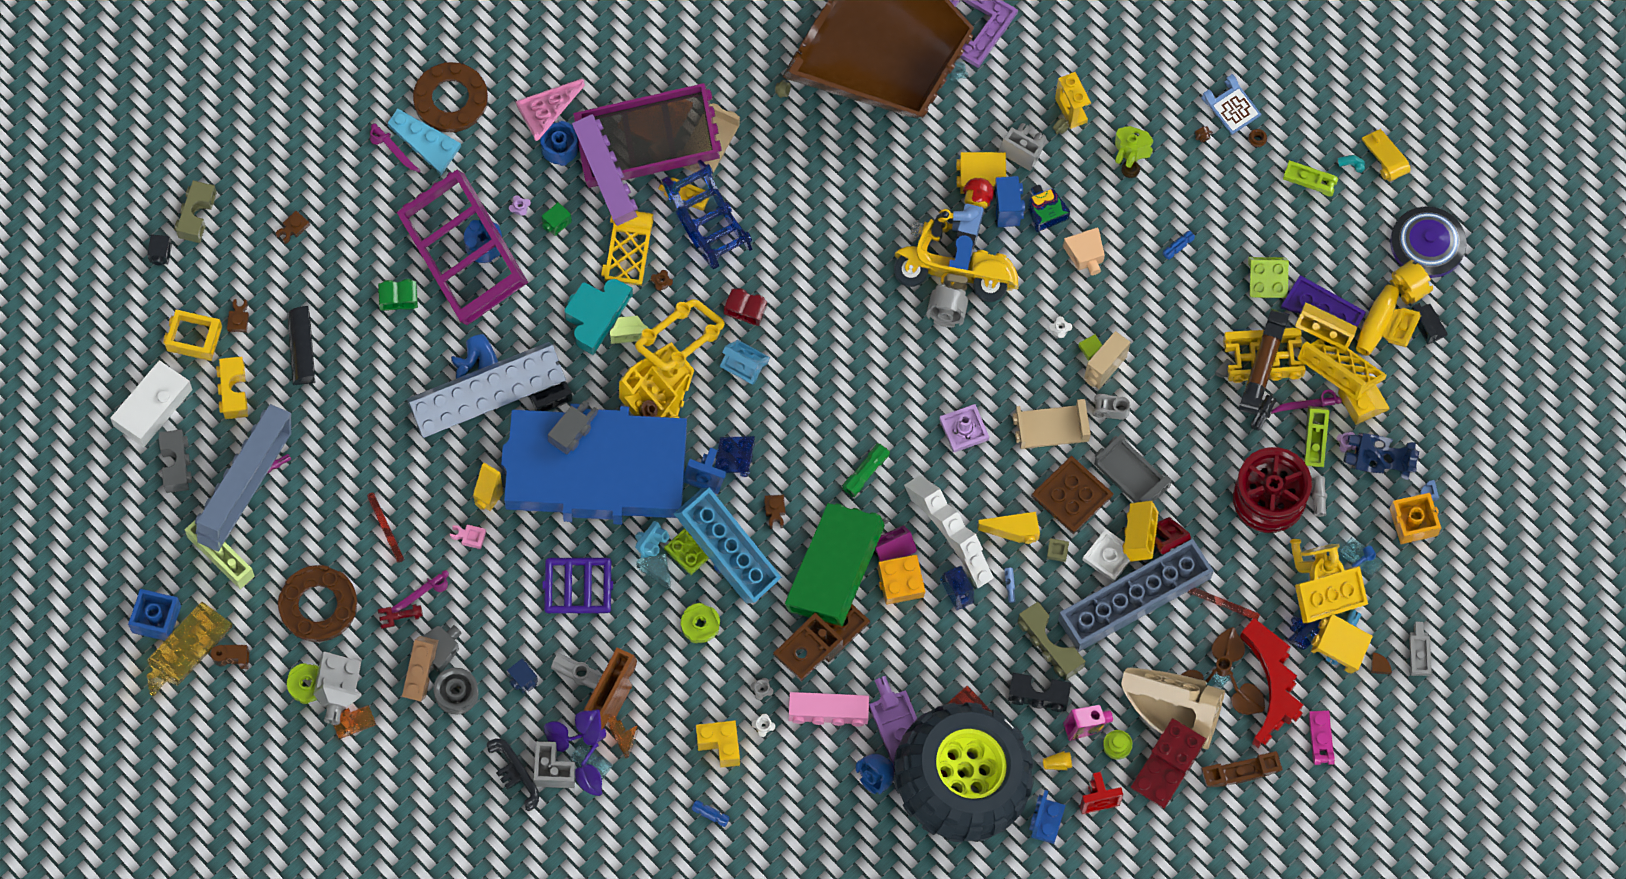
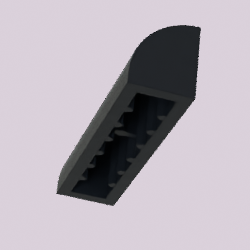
M301 306L287 313L293 385L316 383L310 311L308 306Z

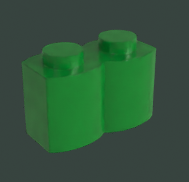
M404 279L401 282L385 280L378 284L380 310L391 311L418 308L416 281L411 279Z

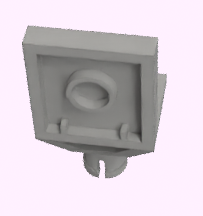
M328 652L321 654L314 696L322 707L327 709L324 722L329 723L331 720L333 725L340 724L341 712L361 697V693L355 692L361 661Z

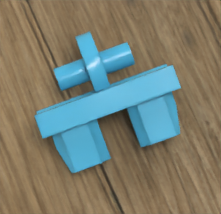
M653 521L644 533L637 532L635 535L638 541L635 548L640 552L641 559L647 560L649 556L656 557L660 550L659 542L666 543L670 538L667 530L662 529L656 521Z

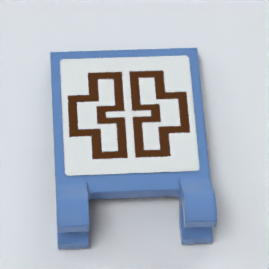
M1231 74L1224 82L1229 88L1228 91L1215 99L1213 93L1207 90L1203 93L1201 99L1210 106L1229 133L1233 135L1259 118L1261 113L1239 86L1236 77Z

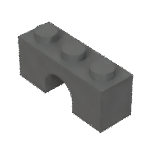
M182 429L159 432L162 456H171L177 459L171 467L162 468L163 486L166 493L189 490L192 476L191 471L188 472L187 465H190L189 453L186 454V447H189L188 436H184Z

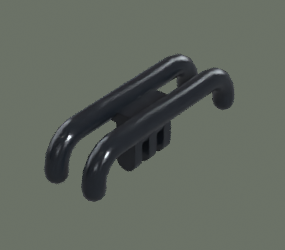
M495 738L488 741V752L501 751L510 763L496 772L498 777L506 773L500 779L501 782L505 783L510 780V782L505 784V788L508 790L522 781L530 793V797L524 802L525 809L532 811L539 802V791L532 778L505 740Z

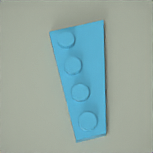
M399 109L396 110L388 121V127L404 142L406 141L440 175L443 174L461 148V143Z

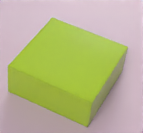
M1095 334L1078 344L1088 361L1103 346Z

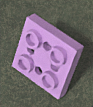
M976 404L939 417L953 453L989 441L990 437Z

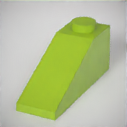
M1308 406L1304 461L1307 466L1324 467L1329 409L1327 407Z

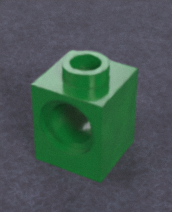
M559 202L542 215V227L546 232H551L554 236L572 222L571 214Z

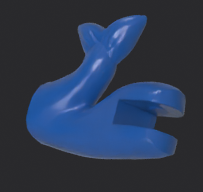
M484 334L475 335L466 341L467 357L465 359L455 356L451 357L452 363L458 368L456 379L464 376L475 365L478 357V370L498 362L496 354Z

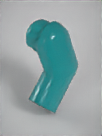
M1355 155L1338 158L1339 167L1352 165L1355 167L1356 172H1363L1365 170L1364 160Z

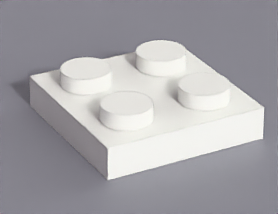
M1107 529L1104 530L1082 559L1113 583L1130 563L1129 558L1122 549V545L1125 542Z

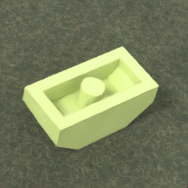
M638 316L620 317L617 319L614 328L610 331L611 344L635 342L640 339L642 331L648 327L642 323Z

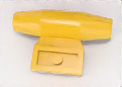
M1386 285L1374 301L1361 328L1356 347L1358 353L1369 356L1382 337L1391 344L1407 347L1421 315L1420 312L1406 308L1395 309L1400 292L1397 287Z

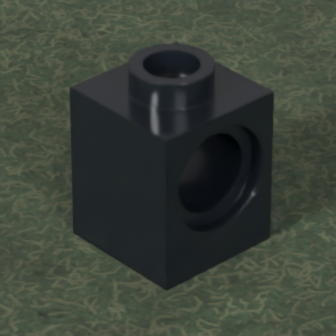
M151 234L147 252L150 263L157 266L169 264L172 248L170 236Z

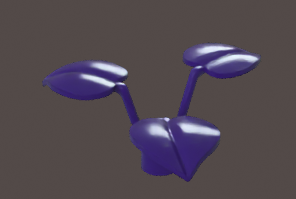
M600 710L580 711L577 713L575 725L582 734L572 737L568 736V729L564 724L557 721L546 723L544 725L548 742H556L557 751H566L569 748V741L583 737L585 744L592 745V748L581 763L582 767L575 769V777L579 786L587 793L595 796L603 795L602 778L598 769L593 765H586L594 750L599 747L598 742L606 738V730L604 728L601 730Z

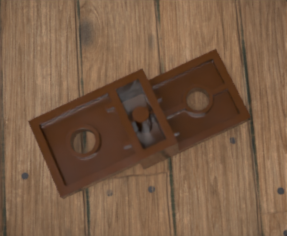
M853 604L846 616L848 624L845 626L824 622L814 613L773 652V655L802 682L824 660L830 662L870 624V620ZM802 649L807 652V655L804 658H799L796 656V652Z

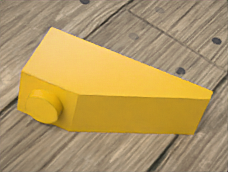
M483 463L473 497L477 507L482 510L487 509L491 511L503 495L502 480L499 471Z
M1036 512L978 520V531L1018 543L1025 542L1026 544H1031L1039 540L1040 531Z

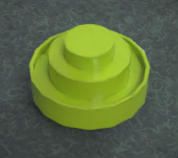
M1122 730L1111 731L1104 738V752L1112 759H1124L1132 750V739L1128 733Z

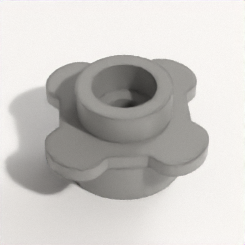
M762 678L756 683L753 682L751 684V690L755 692L757 700H762L763 697L773 694V689L770 688L767 678Z

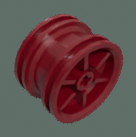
M1267 447L1252 453L1243 462L1233 491V505L1240 519L1247 526L1264 533H1277L1294 526L1301 518L1311 493L1312 477L1309 468L1297 454L1287 449ZM1266 470L1268 472L1267 476L1261 471ZM1280 473L1286 475L1284 479L1281 478ZM1249 485H1256V489L1251 490ZM1294 489L1296 493L1293 494L1288 490ZM1260 501L1265 506H1259L1258 502ZM1283 504L1284 508L1279 509L1277 506Z

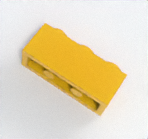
M1306 302L1295 323V327L1347 351L1357 330L1356 326Z
M1153 501L1130 503L1129 512H1127L1128 523L1127 527H1125V543L1122 545L1123 552L1127 555L1130 562L1153 559L1159 514Z

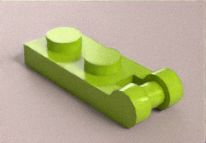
M1289 160L1283 180L1322 192L1326 196H1333L1335 191L1334 185H1337L1338 177ZM1322 180L1326 181L1327 185L1321 184Z

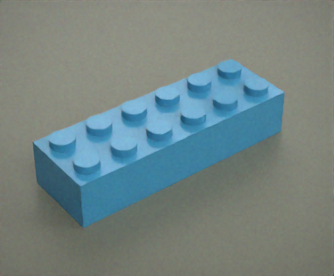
M710 487L700 489L674 513L676 518L746 604L755 603L782 578Z

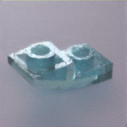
M1351 537L1339 550V553L1353 564L1364 556L1363 549L1366 546ZM1377 557L1372 561L1366 560L1359 565L1361 572L1372 578L1383 566V561Z

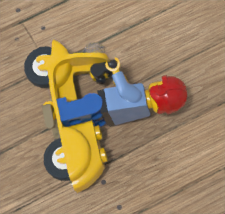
M973 178L963 188V192L966 194L963 211H953V213H950L948 209H943L936 216L935 221L930 219L929 222L920 223L917 220L916 224H912L911 234L914 235V239L920 238L918 247L907 246L895 252V257L898 259L894 265V274L902 285L915 287L926 279L927 274L941 277V284L944 283L947 288L965 291L967 289L966 283L974 284L976 295L986 302L1000 300L1005 295L1006 290L1018 289L1017 271L1006 255L1000 253L991 255L984 250L972 252L977 241L984 209L990 205L993 198L991 183L984 178ZM951 218L953 219V221L960 222H953V224H949L947 220ZM949 229L958 231L955 247L956 258L935 255L927 251L931 239L940 241L942 233L948 232Z

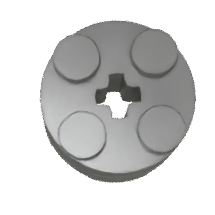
M943 285L936 286V289L931 292L926 313L928 319L931 317L934 319L935 324L943 327H955V324L960 323L959 326L962 325L968 305V298L965 296L966 292L962 289L955 290Z

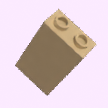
M714 103L710 104V106L714 107L716 117H713V122L717 123L719 134H716V138L720 140L722 151L719 152L720 159L683 167L708 179L713 175L740 126V117L735 112L723 110ZM705 112L683 152L679 150L677 158L711 150Z
M1085 399L1077 400L1076 406L1022 412L1020 406H1016V412L1012 415L1013 424L1017 425L1018 431H1015L1016 442H1020L1021 449L1089 442L1091 433Z

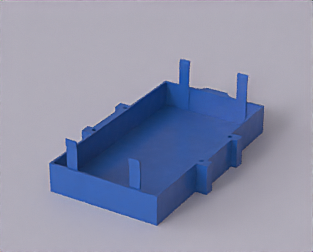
M571 404V406L577 409L580 404ZM620 406V411L598 410L597 415L591 421L590 432L585 437L582 436L577 448L574 451L571 450L566 455L548 442L549 432L566 412L512 410L510 437L508 442L503 445L501 462L502 472L506 476L504 499L506 510L563 512L564 522H572L573 518L611 519L613 524L622 525L623 516L676 518L674 513L682 506L687 418L630 416L628 406ZM586 409L583 414L587 416L591 409Z

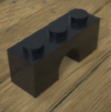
M1013 672L1008 701H1012L1015 705L1029 704L1038 709L1047 707L1055 712L1067 710L1071 682L1052 679L1050 688L1046 692H1037L1031 685V675Z

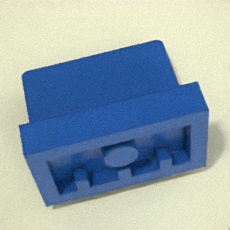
M1044 790L1043 795L1039 794L1035 812H1038V814H1033L1029 830L1033 831L1032 838L1055 844L1066 805L1047 800L1048 790Z

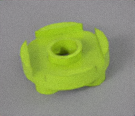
M697 603L689 606L684 611L681 618V630L692 643L708 642L719 633L720 618L713 607ZM698 619L706 622L703 627L695 625Z
M302 663L295 666L289 672L287 679L288 692L292 698L302 704L317 700L314 696L319 669L317 665ZM304 679L307 681L312 680L309 687L302 686Z

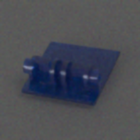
M755 436L720 437L715 468L726 473H740L741 477H748V474H750V464L752 463L751 458H753L752 452L755 447Z

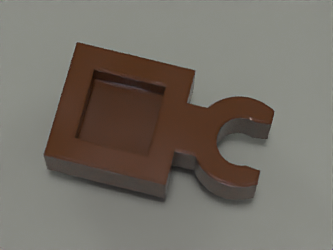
M295 211L283 222L285 228L277 230L276 237L279 238L281 235H286L283 238V243L287 244L291 239V235L297 238L310 226V222L298 211Z
M234 299L233 307L235 311H229L227 330L229 332L247 333L249 313L245 312L248 308L247 300H244L242 306H237V299Z
M784 495L765 496L766 516H772L769 519L770 529H773V522L775 521L780 523V528L784 526V521L781 517L785 515Z

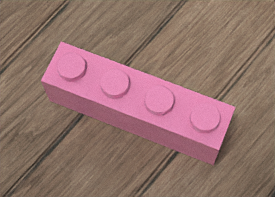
M790 692L789 721L793 723L803 724L804 722H812L816 725H822L825 722L836 726L847 723L857 727L868 724L869 696Z

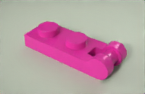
M1310 711L1309 723L1314 765H1321V763L1333 765L1335 764V756L1333 753L1329 711ZM1320 751H1326V755H1320Z

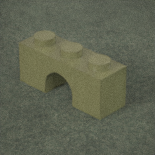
M193 180L191 187L188 186L186 202L182 203L180 209V220L177 219L175 223V231L178 238L197 243L201 242L206 226L204 219L198 218L194 214L199 209L212 210L217 195L215 185Z

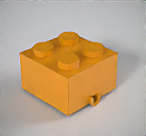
M1430 493L1392 502L1389 510L1400 544L1438 536L1441 530L1437 516L1439 512L1438 508L1434 506Z
M917 555L879 562L878 572L881 581L879 586L880 590H883L886 605L924 598L925 587Z

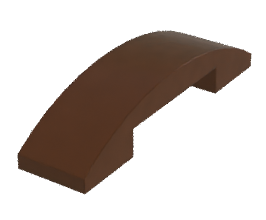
M1277 751L1261 754L1253 759L1225 765L1220 763L1201 768L1206 787H1220L1243 783L1283 770Z

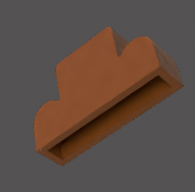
M616 648L584 709V711L600 710L601 730L605 727L609 718L615 720L632 688L629 677L636 668L637 659L633 654Z

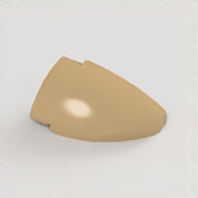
M1127 668L1124 671L1121 683L1122 688L1135 710L1151 727L1163 734L1171 719L1174 718L1205 737L1207 740L1203 749L1208 750L1220 715L1225 690L1209 686L1204 680L1173 673L1140 668Z

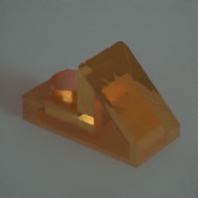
M369 705L352 712H350L349 708L341 713L340 724L333 726L340 740L375 726L376 722Z
M612 716L608 719V726L625 758H628L638 733V726L625 731L621 720L617 721L615 716Z

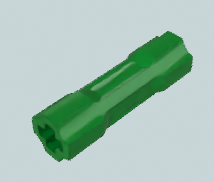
M877 443L856 471L843 483L842 489L851 497H855L876 469L889 457L890 451L882 444Z

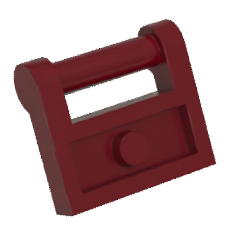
M1171 517L1157 522L1156 534L1158 533L1166 540L1162 542L1155 536L1154 545L1161 554L1164 555L1170 552L1172 548L1191 540L1190 533Z

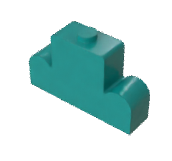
M611 279L605 283L604 292L584 282L577 292L569 297L568 305L565 308V319L578 326L574 331L575 343L580 349L591 355L595 354L632 298V287L619 280Z

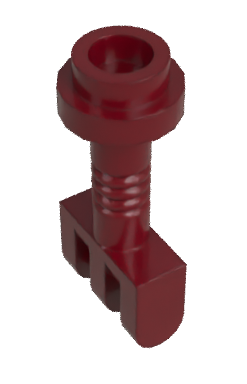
M413 604V609L392 613L391 607L378 609V614L386 613L387 615L379 617V620H388V623L381 625V629L395 627L394 620L415 616V620H418L420 617H423L421 605L417 606V604Z

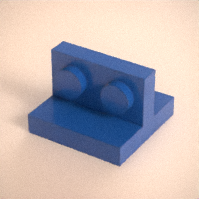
M710 448L708 454H703L701 462L689 459L684 473V483L700 489L710 487L714 494L718 495L726 472L712 467L717 450Z

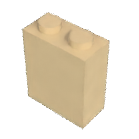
M1115 331L1087 363L1084 376L1086 382L1090 386L1100 389L1127 358L1131 342Z

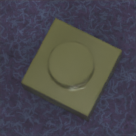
M1050 538L1047 559L1066 562L1069 541Z

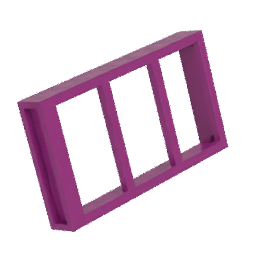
M458 169L454 170L453 173L449 172L446 178L434 183L429 190L417 195L415 200L406 203L397 212L459 321L468 326L529 283L466 175ZM459 183L472 206L422 241L409 218ZM477 213L492 240L444 274H441L426 247L471 215ZM496 246L512 274L461 308L446 281Z

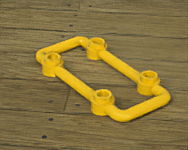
M691 299L686 303L679 302L676 304L671 315L653 329L646 328L642 331L640 339L635 343V348L664 371H669L673 368L679 369L683 367L686 357L705 342L717 340L720 330L723 329L725 323L721 317L696 299ZM692 307L697 308L716 323V325H707L703 335L682 352H673L668 363L663 362L643 346L652 345L656 340L657 334L675 320L688 317Z

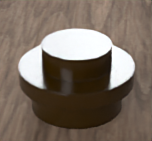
M1125 161L1121 167V172L1127 178H1135L1140 173V166L1134 161L1131 168L1126 166Z

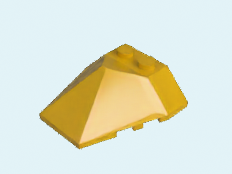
M670 342L653 354L663 362L668 363L671 354L678 351V349ZM644 358L631 366L619 381V399L625 406L629 407V411L634 416H641L639 413L640 405L644 401L651 400L657 406L656 417L680 418L678 414L680 407L684 405L685 401H683L685 392L689 389L694 369L686 360L683 367L664 371L647 358Z

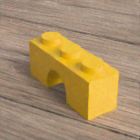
M243 357L219 359L220 366H216L217 377H221V383L218 384V394L222 395V401H219V411L224 414L225 419L248 417L245 392L237 393L231 390L234 384L246 382Z

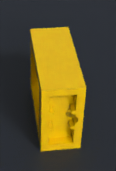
M175 310L174 316H171L169 320V332L165 333L163 340L167 351L212 361L222 330L220 319ZM180 320L210 327L203 348L174 341Z

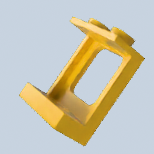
M1076 72L1058 78L1055 99L1066 121L1069 120L1068 125L1070 129L1087 123L1088 118L1082 107L1091 104V101Z

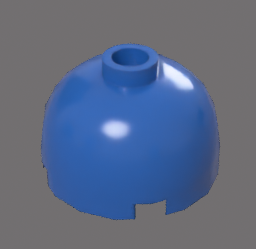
M870 754L856 763V772H860L862 776L859 780L869 792L881 794L893 783L894 766L891 760L880 754Z

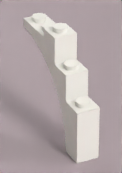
M921 475L905 484L904 486L911 501L919 506L943 533L963 563L974 586L980 588L992 580L994 577L982 554L983 548L977 535L965 527L959 512L947 504L941 489Z

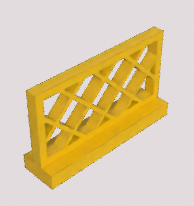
M1318 339L1311 344L1305 342L1297 358L1356 400L1362 397L1364 391L1385 380L1387 376L1349 348L1345 351L1333 344L1328 346L1324 344L1327 341ZM1326 351L1334 352L1335 354H1328ZM1341 361H1342V362H1349L1350 365H1348V364H1342ZM1356 372H1362L1364 375L1356 374Z

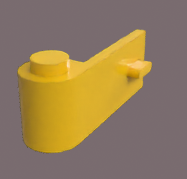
M1382 129L1362 137L1364 144L1380 161L1382 168L1380 173L1384 180L1387 179L1391 182L1411 171L1408 160Z

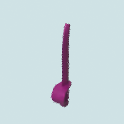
M373 123L369 136L370 141L373 144L384 142L406 167L420 173L421 170L389 138L391 134H385L376 123Z
M1328 389L1321 394L1320 399L1284 403L1273 409L1271 414L1308 408V406L1324 407L1335 405V403L1341 404L1342 399L1341 397H1336L1335 392ZM1326 393H1330L1333 396L1331 398H1323Z
M444 570L431 580L427 578V583L393 606L392 613L406 608L431 588L437 592L445 591L448 587L446 578L449 576V572Z

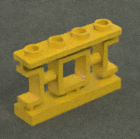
M1285 328L1281 343H1287L1288 351L1277 352L1269 379L1273 381H1278L1282 378L1296 380L1304 377L1306 371L1305 364L1301 361H1295L1293 348L1301 347V329ZM1264 330L1224 333L1223 346L1225 347V352H1234L1236 365H1228L1229 382L1242 383L1248 380L1251 369L1242 370L1241 362L1251 361V367L1253 366L1256 357L1255 350L1259 348ZM1250 345V353L1240 354L1239 346ZM1279 359H1289L1290 367L1279 368Z

